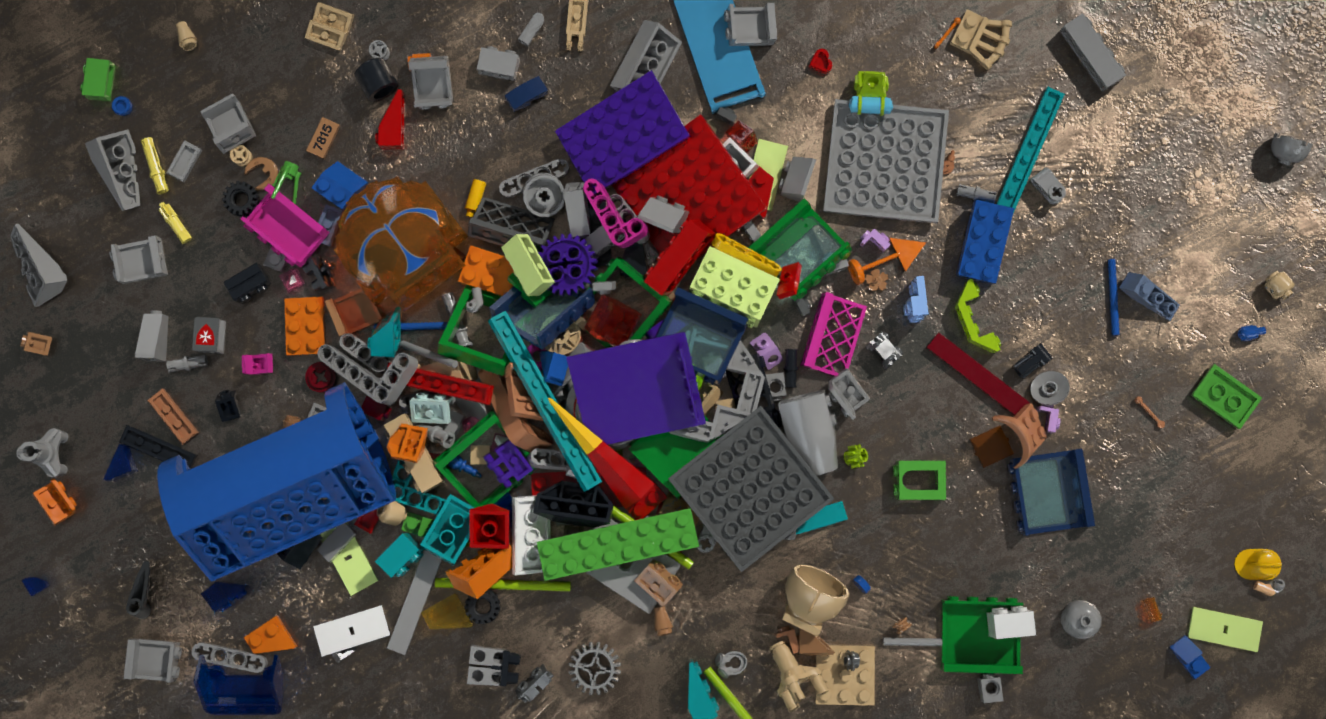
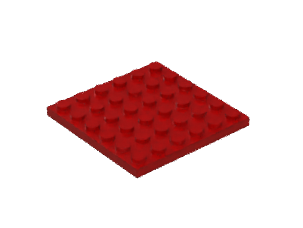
M701 114L685 125L691 136L690 138L612 185L617 194L627 202L637 217L649 198H656L659 195L668 199L667 203L674 205L676 202L684 205V210L689 211L687 221L698 219L716 234L720 233L727 237L767 209L764 202ZM645 222L649 228V240L659 254L663 251L666 252L670 247L668 245L669 241L674 236L677 237L679 233H671ZM712 240L709 242V244L706 246V248L703 250V252L700 254L697 260L707 253L709 246L714 248V246L711 243Z

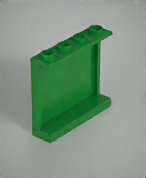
M705 416V421L711 422V421ZM666 432L633 439L629 444L631 446L629 450L680 500L682 496L668 478L720 437L705 443Z
M947 596V600H942L941 670L943 672L1023 674V666L1020 665L1021 637L1003 639L990 637L987 622V612H992V608H1004L1008 611L1011 610L1012 606H1023V602H1018V598H1006V601H998L997 597H986V601H979V597H967V600H959V596Z

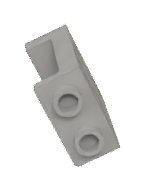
M767 3L765 7H734V4H729L727 10L724 11V20L728 23L725 35L726 40H729V46H767L775 44L777 28L774 3Z
M449 57L410 58L408 64L412 75L415 98L414 107L424 110L431 108L430 106L447 108L449 105H452L453 91Z
M230 94L200 111L214 136L213 141L223 154L257 136L241 103L234 94Z
M154 235L148 237V240L123 245H111L109 254L114 262L113 276L117 282L127 284L168 275L162 239Z
M139 638L128 639L123 679L175 682L180 673V668L177 667L178 659H180L182 654L180 642Z

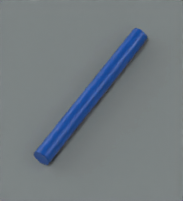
M1108 259L1112 336L1120 335L1116 259Z
M448 322L401 323V331L445 330Z

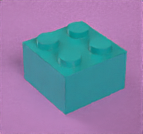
M402 533L375 562L391 578H399L410 570L408 566L411 563H416L422 558V552L425 549L420 547V543L410 533Z

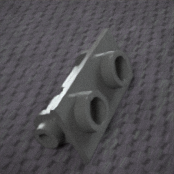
M544 664L536 667L532 671L531 676L517 686L515 692L518 698L524 703L531 702L540 693L535 687L538 685L543 690L552 681L554 675L547 671Z

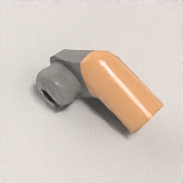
M1276 579L1268 584L1257 580L1254 584V590L1268 596L1281 592L1285 587V582L1282 579Z

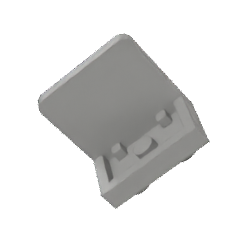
M846 368L828 381V390L832 400L835 403L839 402L840 409L845 417L848 418L850 416L854 420L856 418L855 410L869 401L870 397L849 369Z

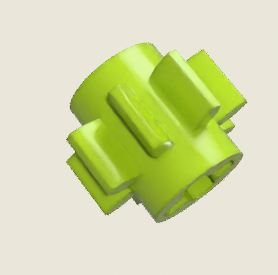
M860 444L848 446V451L844 453V461L847 465H851V469L864 467V462L868 460V453L865 448H861Z

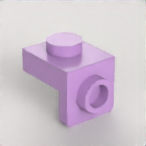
M875 229L871 232L867 230L861 236L862 242L859 244L863 247L870 240L883 253L891 245L889 238L884 233L880 234Z
M1054 405L1036 407L1037 411L1047 413L1044 426L1046 432H1056V429L1058 430L1060 426V418H1058L1059 409H1054Z

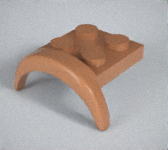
M509 363L505 368L510 415L543 421L518 374L512 370L513 363Z
M1032 403L1026 404L1014 417L1004 415L992 417L993 421L1004 423L1012 428L1021 441L1023 454L1021 461L1014 466V469L1024 465L1047 438L1046 430L1041 425L1038 412L1034 409Z

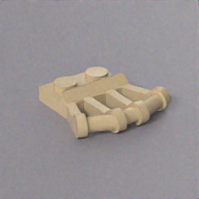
M967 9L950 45L971 54L986 70H989L996 60L1003 57L1004 49L1010 43L1009 31L1010 27H1012V21L989 20L987 17H982ZM985 27L1002 28V36L985 29ZM983 35L998 42V46L993 47L980 41L981 36ZM977 46L992 55L985 59L975 48Z

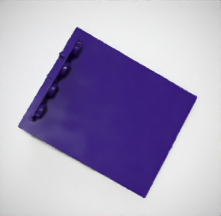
M685 332L566 357L583 425L607 445L706 424Z

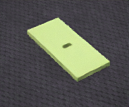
M759 139L754 161L774 177L767 211L772 212L788 146Z
M336 527L320 534L323 537L321 539L322 543ZM356 537L332 561L351 596L379 581ZM351 555L352 558L346 561L345 557Z
M1193 607L1187 637L1258 652L1263 621ZM1224 625L1227 626L1226 633H1223Z

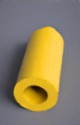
M473 179L465 205V209H467L466 216L469 218H473L474 212H476L482 200L486 183L481 180Z

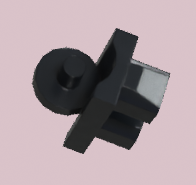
M310 256L307 258L308 263L303 266V270L308 276L315 274L317 279L311 282L313 289L320 291L335 287L336 284L332 279L335 274L332 270L336 267V264L334 262L328 263L326 258L322 260L321 256Z

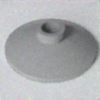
M1056 371L1043 372L1033 380L1030 388L1031 395L1036 402L1042 405H1056L1068 396L1070 384L1062 373Z

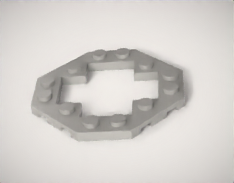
M698 325L685 332L690 355L692 354L694 343L728 351L731 345V340ZM741 340L727 367L728 371L745 375L737 409L717 405L713 423L706 421L704 425L670 431V434L709 443L728 432L758 408L765 377Z

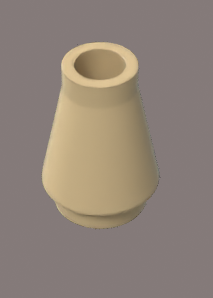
M185 21L177 23L179 46L184 51L195 49L197 47V38Z

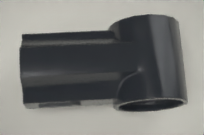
M1042 342L1012 366L1017 375L1022 379L1053 359V356Z

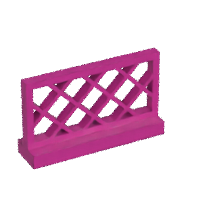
M829 292L821 293L800 366L836 376L839 373L835 372L832 364L841 360L844 366L843 370L849 369L867 306L834 296ZM833 302H840L844 310L835 314L832 308ZM856 307L861 309L859 317L853 320L848 310ZM845 312L850 322L841 326L837 316ZM834 318L838 328L830 332L826 325L830 319ZM852 324L855 330L854 335L847 338L843 328ZM840 330L845 340L836 344L831 334ZM828 336L833 346L824 350L821 342L823 338ZM846 342L849 351L846 355L842 356L837 346ZM834 348L839 358L830 362L826 352ZM823 354L827 365L823 367L816 366V358Z

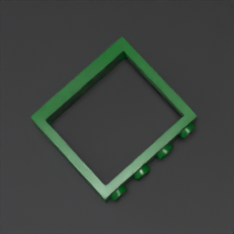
M621 257L612 258L606 265L608 269L604 274L600 273L594 282L607 281L619 267L660 301L630 338V340H642L673 300L667 295L661 296L644 282L646 278ZM593 291V294L595 296L598 293V291ZM589 324L590 328L586 332L605 348L615 346Z
M466 285L438 343V354L504 377L505 368L511 363L506 353H504L502 359L452 343L467 311L466 303L473 299L472 289L475 287ZM481 290L483 305L490 307L501 298L499 295ZM527 314L518 322L516 327L526 332L525 327L530 325L533 315Z
M493 410L456 440L450 448H447L433 460L437 469L474 508L503 500L508 495L509 490L513 487L517 488L523 482L522 479L517 481L512 476L509 478L512 483L510 487L505 488L501 483L483 500L478 502L446 467L448 463L495 423L505 433L498 416ZM516 446L527 458L530 452Z

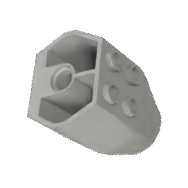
M820 390L781 400L778 406L785 434L796 451L816 476L836 470L838 468L835 431L837 419L835 412L831 413L830 410L832 399L829 393L826 394V390Z

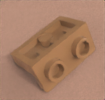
M655 559L634 580L663 607L683 585L677 576L668 572L665 566Z

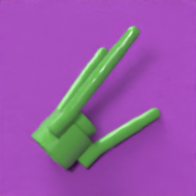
M288 161L284 162L272 185L275 187L271 196L272 199L276 197L284 179L292 180L295 178L292 202L296 204L298 183L301 175L298 172V165Z

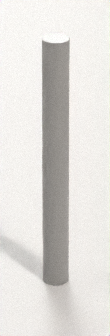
M404 340L400 342L401 348L453 368L458 366V361L439 355Z

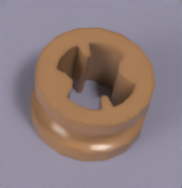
M906 616L892 626L893 629H897L896 633L898 635L912 625L907 622L908 618Z

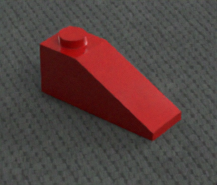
M397 90L378 127V133L375 134V142L381 150H404L405 94L402 90Z

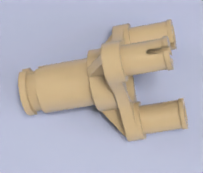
M786 640L770 647L769 650L773 653L772 656L781 672V683L777 693L779 697H782L789 713L800 708L798 703L801 702V699H806L799 686L800 684L811 681L817 696H821L829 691L821 677L822 672L820 669L799 665L790 647L787 646Z

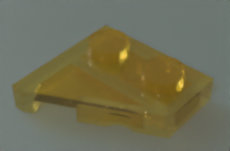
M456 593L421 612L430 629L470 628L474 626L469 616L466 615V610Z

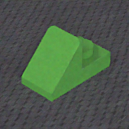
M407 511V517L403 522L401 530L425 537L435 519Z

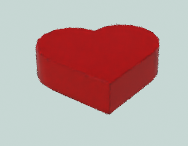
M818 49L810 62L809 68L823 74L829 73L833 65L831 60L828 59V51Z

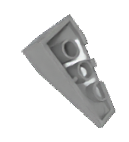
M129 130L101 136L85 143L94 166L121 210L125 211L140 206L139 185L136 182L135 173L137 165H135L134 161L136 150Z
M15 224L10 238L16 257L21 258V273L27 276L29 283L26 285L27 292L34 306L37 307L60 294L67 283V277L48 253L19 224Z

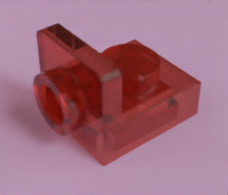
M740 120L726 131L727 137H730L735 143L740 145V148L746 153L758 143L754 130Z

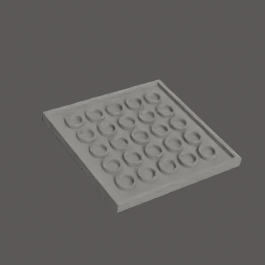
M835 99L823 212L937 224L949 110L893 105L891 113L883 114V116L868 113L857 115V113H851L848 100Z

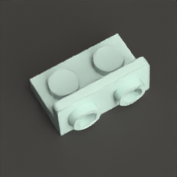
M427 392L417 393L410 400L411 421L416 423H450L449 403L453 400V397L438 393L435 395H428Z

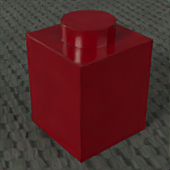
M368 395L361 406L365 414L383 422L385 418H389L392 412L391 405L378 403Z

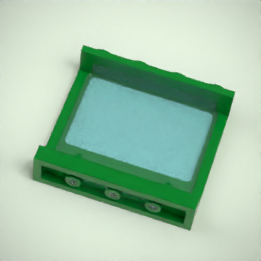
M805 198L748 247L776 262L781 268L797 262L801 264L802 268L797 295L790 296L794 301L803 298L807 294L808 289L819 284L822 277L826 273H831L841 260H845L850 256L852 251L848 242L845 243L811 208L810 203Z

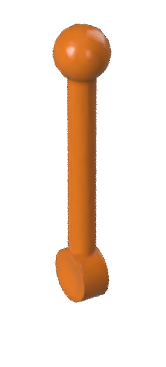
M960 18L954 19V23L934 45V48L937 49L955 26L960 24Z

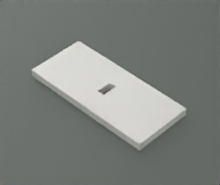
M382 605L313 626L322 657L390 636ZM350 627H353L355 634L351 635Z

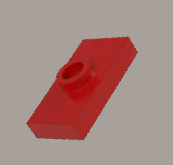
M799 262L782 267L777 290L779 299L797 295L802 268Z

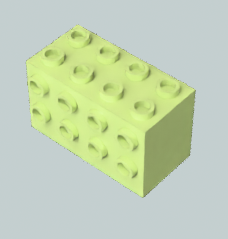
M709 246L690 285L689 292L748 318L747 327L757 328L780 279Z

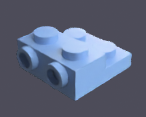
M917 276L909 285V295L911 297L906 301V304H903L904 316L908 317L909 323L921 322L929 314L924 276Z

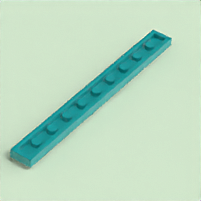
M504 311L488 320L489 325L510 362L513 363L516 373L582 490L585 492L601 483L602 480L589 457L549 402L548 398H552L558 403L507 312Z

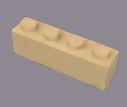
M404 413L384 425L386 428L384 433L388 440L399 429L401 424L413 425L407 414ZM426 447L418 463L404 461L403 467L408 475L412 474L414 478L412 483L417 491L421 490L422 493H426L445 482L441 473L434 465L433 459Z

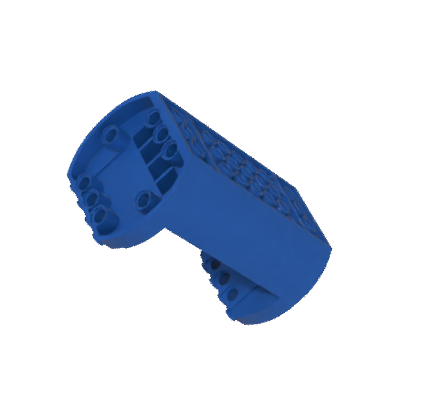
M345 382L325 391L327 410L192 469L188 467L187 461L182 459L180 455L159 464L157 471L159 494L173 537L211 582L396 500L394 480L376 430Z

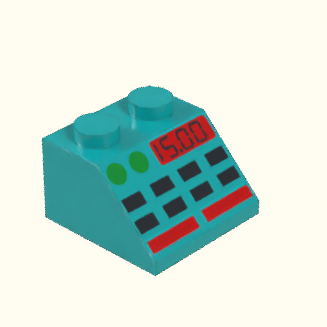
M401 307L393 309L377 324L375 330H372L371 337L368 338L367 343L368 349H371V356H395L401 342Z

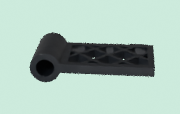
M756 353L751 356L755 359L757 367L765 377L761 396L767 399L768 406L763 409L774 423L781 427V414L775 408L764 371L766 367L764 357ZM726 369L727 379L737 409L740 398L737 388L739 384L743 385L741 379L744 374H739L738 378L732 375L731 371Z

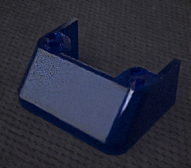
M204 655L199 656L193 682L203 710L206 713L212 715H276L281 712L283 705V670L278 655H274L272 665L264 669L263 675H226L220 666H207Z

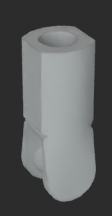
M541 13L533 15L529 24H527L518 38V41L529 47L544 23V16Z

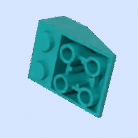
M690 659L688 710L693 719H714L718 717L719 705L715 697L711 698L709 695L711 689L707 680L702 681L700 677L702 670L698 662L694 663Z

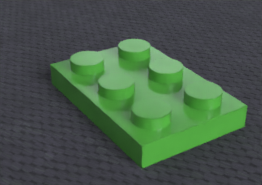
M1216 364L1211 365L1191 394L1193 398L1237 429L1242 428L1262 399L1261 396Z

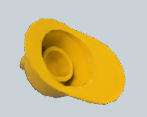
M1269 549L1243 550L1237 555L1234 563L1237 573L1244 579L1249 580L1274 579L1278 576L1282 567L1278 554Z

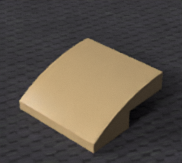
M318 2L313 20L309 22L305 38L341 51L355 15Z

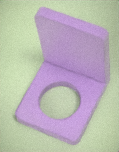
M766 333L761 334L750 342L754 350L764 357L768 370L784 360L779 349ZM772 355H777L775 361L771 363L768 362V359Z

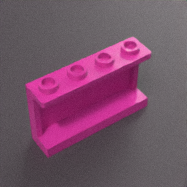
M268 184L264 188L268 192L247 218L241 217V220L245 223L243 226L251 233L257 232L259 234L257 238L264 244L269 242L272 245L270 249L276 254L280 255L282 253L285 255L284 260L291 266L296 264L301 268L307 261V258L314 253L330 232L281 192L278 191L276 197L272 199L271 196L275 188Z

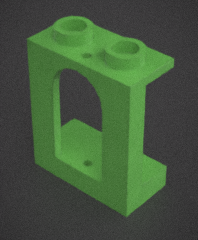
M896 461L897 465L893 466V475L897 476V484H894L893 492L894 496H897V500H946V461ZM908 471H935V490L907 489L902 482L903 475Z

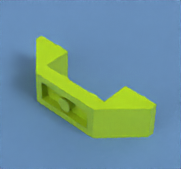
M969 279L965 282L955 305L969 343L989 352H998L1001 346L999 337L995 336L994 332L979 337V328L976 323H973L971 318L973 316L972 310L969 305L966 306V302L978 298V293H980L977 282Z

